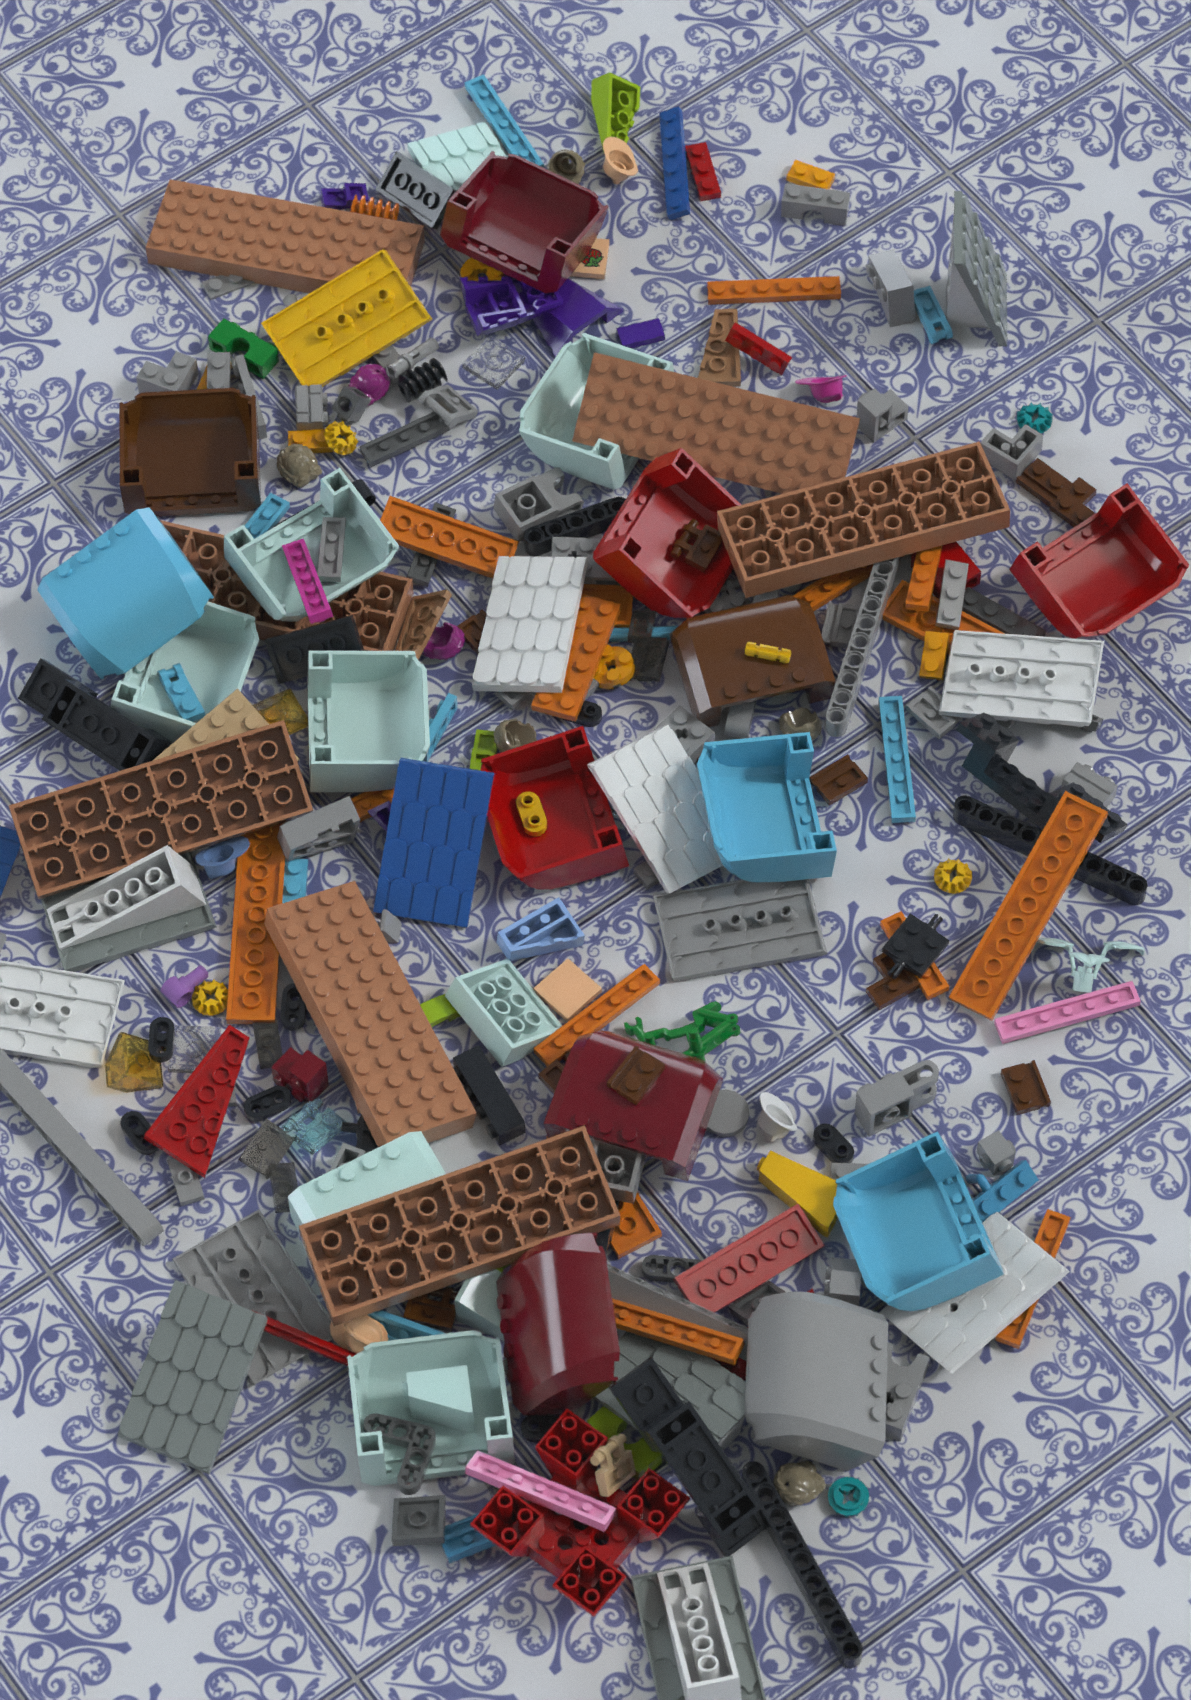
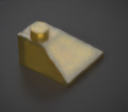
M291 688L253 704V707L268 724L284 720L289 735L308 727V717Z
M124 1032L118 1034L105 1064L108 1088L128 1093L164 1087L162 1065L153 1061L149 1056V1040Z

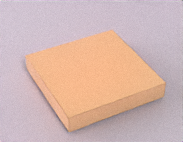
M568 958L533 988L535 993L566 1022L570 1021L602 993V988Z

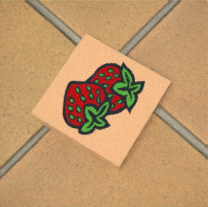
M596 238L589 252L570 276L605 279L610 239Z

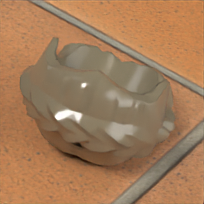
M564 149L552 155L547 165V170L577 184L581 182V177L584 175L585 163L582 161V157L573 150Z
M301 444L287 446L280 451L277 457V470L281 476L298 488L306 486L310 481L315 480L322 474L315 454L310 448Z
M800 707L793 712L788 711L780 716L779 729L783 735L810 732L812 740L821 734L823 722L815 711L811 714L809 709Z
M517 719L504 720L495 729L494 742L496 743V748L501 753L537 741V735L534 726H531L529 723L524 724Z
M809 1460L799 1463H786L780 1466L773 1479L774 1486L782 1501L792 1506L809 1503L811 1500L816 1499L826 1488L824 1478L817 1473L815 1464Z

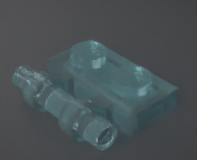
M316 1098L312 1102L308 1101L303 1105V1109L299 1113L292 1114L287 1119L288 1122L282 1126L286 1133H290L293 1129L298 1132L295 1135L294 1141L311 1155L315 1154L339 1134L342 1121L346 1122L330 1108H327L323 1113L320 1112L318 1109L323 1105L320 1098ZM310 1117L313 1120L308 1125L303 1123L304 1120Z

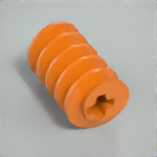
M356 194L350 212L397 220L399 203H396L394 208H391L390 201H387L386 205L383 206L382 199H379L378 203L374 204V197H371L369 202H366L365 195L358 200Z

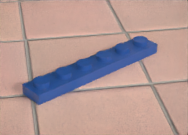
M679 106L659 112L666 212L670 221L690 214L683 112Z

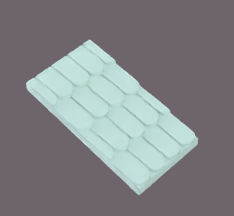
M485 122L460 128L457 131L453 130L437 136L424 138L417 142L407 143L408 152L416 164L455 190L462 186L492 151H495V155L507 157L501 149L500 143Z

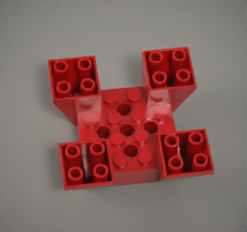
M566 1409L535 1446V1449L552 1476L551 1481L616 1507V1515L605 1532L565 1515H557L555 1511L534 1502L529 1505L505 1486H502L470 1526L510 1556L530 1557L558 1578L552 1585L556 1590L595 1617L626 1579V1575L618 1570L619 1566L637 1544L658 1539L689 1502L690 1497L650 1468L647 1469L628 1494L619 1488L609 1497L600 1496L595 1474L598 1465H593L590 1458L594 1455L596 1449L606 1445L608 1437L572 1411ZM579 1525H584L587 1527L585 1530L576 1529V1527ZM599 1540H604L607 1542V1544L598 1545L596 1544V1542ZM564 1544L571 1546L567 1550H562L559 1547Z

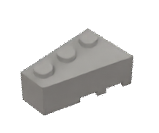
M894 249L868 255L869 264L866 265V272L868 277L872 279L889 326L895 327L915 322L913 284Z
M350 796L293 821L285 822L279 828L277 839L287 861L353 843L360 818Z

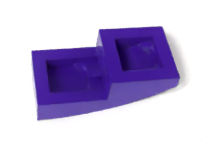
M344 183L343 188H322L320 192L322 207L336 210L349 209L356 194L358 200L365 195L366 202H368L366 183Z

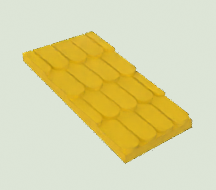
M382 249L266 319L261 324L301 385L320 384L324 387L340 375L343 376L373 355L385 350L401 338L404 339L433 319L388 252Z

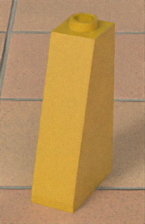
M770 1150L767 1157H762L758 1163L759 1182L790 1208L799 1204L813 1228L822 1236L828 1238L838 1220L833 1206L837 1190L836 1180Z

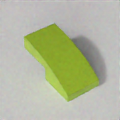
M476 729L469 769L481 770V759L497 754L498 749L494 742L495 731Z
M445 994L420 1004L431 1027L447 1019L451 1022L460 1017V1014L448 1001Z

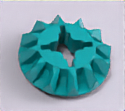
M1032 402L1027 406L1023 405L1017 413V424L1020 428L1026 424L1037 432L1044 433L1052 425L1053 414L1050 413L1049 407H1043L1041 402L1038 405ZM1037 413L1038 418L1032 423V417Z
M842 1477L836 1480L829 1489V1505L835 1510L836 1514H842L846 1518L852 1515L858 1516L868 1505L869 1491L861 1480L854 1477ZM855 1490L853 1494L855 1502L849 1500L843 1504L844 1496L842 1494L849 1495Z

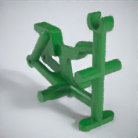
M716 1001L692 1012L694 1022L677 1029L668 1030L667 1028H660L644 1032L643 1023L639 1017H635V1026H630L627 1022L624 1023L625 1031L628 1035H635L638 1040L656 1045L655 1040L664 1038L666 1041H670L671 1039L686 1036L690 1047L682 1052V1054L702 1059L705 1062L706 1054L730 1037L738 1036L741 1033L740 1026L736 1025L739 1021L737 1014L731 1013L727 1015L720 1013L719 1011L722 1007ZM705 1026L714 1028L702 1037L699 1034L705 1031Z

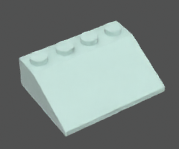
M509 959L455 977L445 994L448 1001L501 1067L524 1058L534 1051V1047L562 1027L561 1023Z

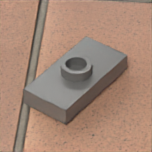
M174 1158L167 1160L180 1205L184 1206L204 1200L205 1197L198 1174Z

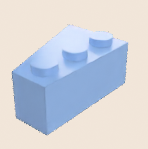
M558 897L499 931L496 943L506 958L514 961L583 946L585 935Z

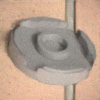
M720 1090L706 1130L710 1133L718 1134L717 1136L730 1137L742 1132L749 1119V1107L744 1097L735 1091Z

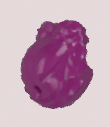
M368 364L356 371L355 375L350 379L348 386L356 387L370 397L371 401L368 405L370 406L386 395L390 388L391 380L386 373V369L381 365Z
M444 622L443 626L435 627L422 655L438 660L453 658L463 647L465 634L456 625Z

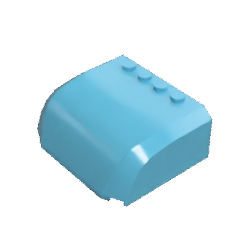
M150 508L133 511L43 577L37 589L72 643L101 680L106 675L114 673L120 675L128 672L200 619L205 612L204 606L209 599L214 598L169 531Z
M810 732L704 743L701 756L697 762V769L713 844L723 866L742 880L749 882H786L832 877L837 848L833 831L821 832L809 780L814 755Z
M938 1131L836 1179L837 1190L833 1201L836 1214L868 1290L888 1305L905 1311L923 1310L962 1295L1004 1275L1002 1266L958 1165Z

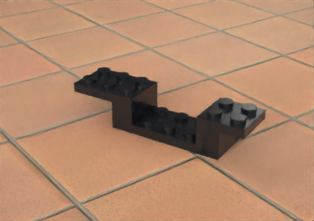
M40 658L18 697L19 700L44 715L41 720L119 771L154 760L173 743L155 730L140 727L96 698L98 693Z
M983 712L959 723L956 731L973 743L962 767L1042 830L1065 791L1108 812L1106 820L1095 837V840L1099 843L1124 832L1128 824L1118 814L1111 812L1103 806L1099 799L1093 798L1085 792L1081 785L1072 782L1048 793L1037 786L1034 780L1027 778L1019 772L1015 765L1009 764L1008 760L1019 739L1009 729L1003 728L991 715Z
M649 1357L609 1387L652 1452L661 1453L700 1510L696 1514L697 1518L724 1557L731 1556L768 1527L757 1512L762 1508L758 1500L691 1402L679 1398L653 1358Z

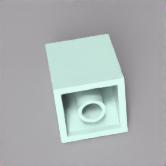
M494 1269L466 1279L455 1298L456 1320L504 1341L503 1334L500 1331L501 1315L500 1309L497 1307L498 1293L496 1281L501 1272Z
M467 1365L406 1373L407 1382L402 1383L405 1409L410 1408L412 1418L466 1433H475Z

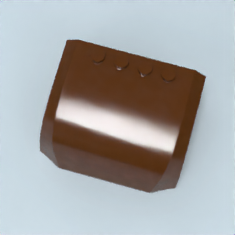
M235 388L144 392L136 395L135 399L125 404L119 403L120 490L124 513L131 514L136 509L150 508L156 516L252 511L261 505L260 448L256 395L251 397L240 393V390Z
M785 595L690 617L669 634L692 715L707 727L720 724L722 708L805 689L809 704L831 699L836 681L814 611L805 600ZM747 642H754L757 646L764 644L779 647L778 650H782V648L790 649L789 663L779 662V659L773 661L757 658L758 655H754V657L745 655Z

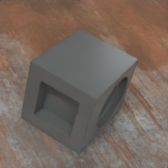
M344 386L331 409L338 413L337 417L344 422H359L371 398L356 387ZM350 402L352 403V408H351V410L349 409V403H350Z

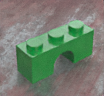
M225 318L208 335L209 348L214 352H230V355L237 351L247 352L244 355L248 371L262 379L279 362L278 348L273 343L260 339L255 333L248 332L237 323L230 322Z

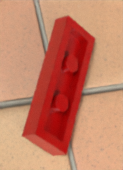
M706 142L685 146L686 157L700 202L721 198L720 186Z
M736 322L725 339L733 347L738 348L781 376L792 359L790 355Z

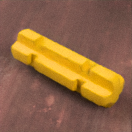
M747 642L745 655L752 657L758 655L757 658L773 661L779 659V662L789 663L791 650L784 648L778 650L779 647L764 644L757 646L754 642Z

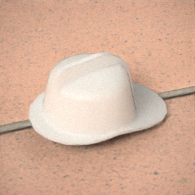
M761 1093L759 1100L762 1110L757 1123L768 1141L774 1142L777 1138H784L790 1131H796L797 1126L786 1104L771 1093Z

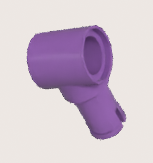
M199 965L185 977H170L164 982L160 991L177 1008H181L192 998L195 986L207 979L209 974L202 965Z

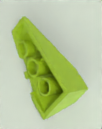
M609 72L592 79L591 102L602 148L604 140L608 137H616L626 143L628 142L629 129L634 125V114L638 112L640 107V86Z

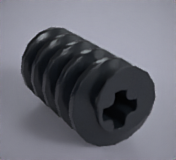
M432 358L429 363L424 362L421 367L416 366L414 371L408 370L406 375H399L398 387L406 401L411 402L410 394L415 398H419L418 390L423 393L426 391V386L430 390L434 389V382L440 387L442 386L441 378L445 381H448L442 364L437 359Z

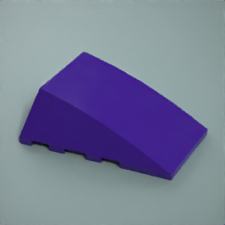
M460 277L465 310L477 337L522 324L563 305V299L559 291L544 293L519 280H511L510 277H501V280L488 281V277H479V281H468V277Z
M568 278L558 290L563 299V305L533 320L556 358L565 344L568 342L573 343V336L599 318L606 323L610 322L623 312V308Z

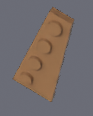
M715 309L697 378L732 387L741 386L739 349L725 341L734 323H738L737 309Z
M447 589L411 598L395 651H415L416 658L419 660L452 596Z

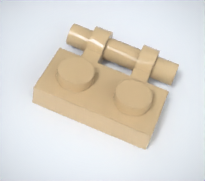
M622 1433L612 1436L607 1440L606 1445L596 1449L594 1455L590 1458L593 1465L597 1466L600 1464L601 1467L595 1472L600 1496L609 1497L636 1474L631 1450L624 1449V1443L627 1441V1438Z

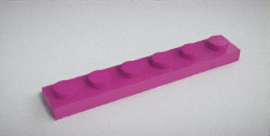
M304 538L282 545L310 623L323 622L327 618L333 617Z

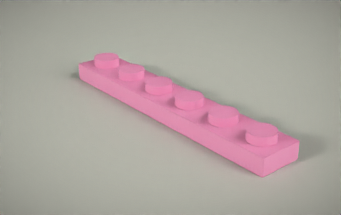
M1133 981L996 1018L994 1024L1000 1040L1004 1044L1140 1006L1141 1000Z
M478 1450L465 1468L466 1475L498 1488L505 1486L519 1497L605 1532L616 1515V1507Z

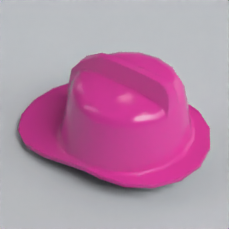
M847 375L803 378L796 380L795 383L808 385L815 399L822 403H830L842 399V378Z

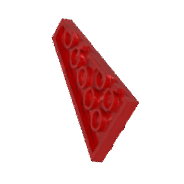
M230 1024L144 1135V1139L203 1178L206 1177L250 1037Z

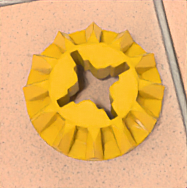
M337 421L332 422L326 427L324 432L327 445L340 455L351 454L356 449L358 440L355 438L356 432H352L350 429L351 425L346 426L344 421L339 423ZM338 435L345 436L346 439L344 440L343 438L340 439L337 437Z
M948 858L947 861L940 862L935 869L934 881L944 892L951 894L960 893L970 886L972 871L969 869L968 864L962 863L959 858L957 860H950ZM956 870L957 876L950 882V874Z
M215 979L208 982L204 980L202 984L195 986L192 994V1004L196 1011L203 1015L213 1016L222 1013L227 1008L228 989L223 982L219 983ZM214 992L216 1000L210 998L207 1001L206 994L211 995Z

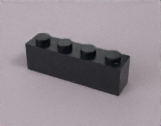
M477 1045L453 1057V1069L459 1080L463 1083V1088L469 1099L475 1103L474 1109L477 1112L478 1118L485 1120L487 1124L486 1130L490 1138H495L498 1144L502 1145L526 1133L524 1119L480 1046Z

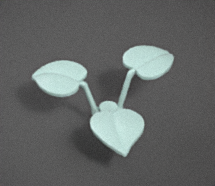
M1039 938L1036 944L1042 943L1050 946H1059L1067 950L1072 970L1071 976H1074L1072 990L1087 993L1092 992L1093 979L1097 978L1102 962H1109L1110 959L1105 957L1109 950L1117 948L1134 949L1142 956L1145 952V949L1141 946L1121 941L1104 942L1103 945L1105 947L1101 955H1086L1081 952H1073V943L1057 938ZM1074 957L1083 962L1084 966H1078L1076 970ZM1096 964V966H1095V968H1094V970H1093V972H1092V968H1091V967Z

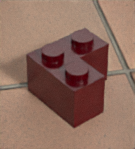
M290 1047L271 1067L275 1084L286 1087L291 1091L292 1096L299 1102L304 1101L308 1105H311L329 1086L326 1063L308 1049L301 1055Z

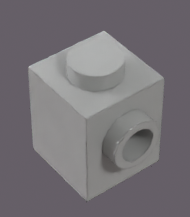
M999 1130L978 1141L977 1154L979 1155V1161L985 1169L990 1170L992 1175L998 1172H1006L1013 1166L1016 1149L1010 1140L1006 1141Z

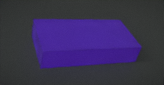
M659 318L616 328L620 345L631 349L665 340V333Z

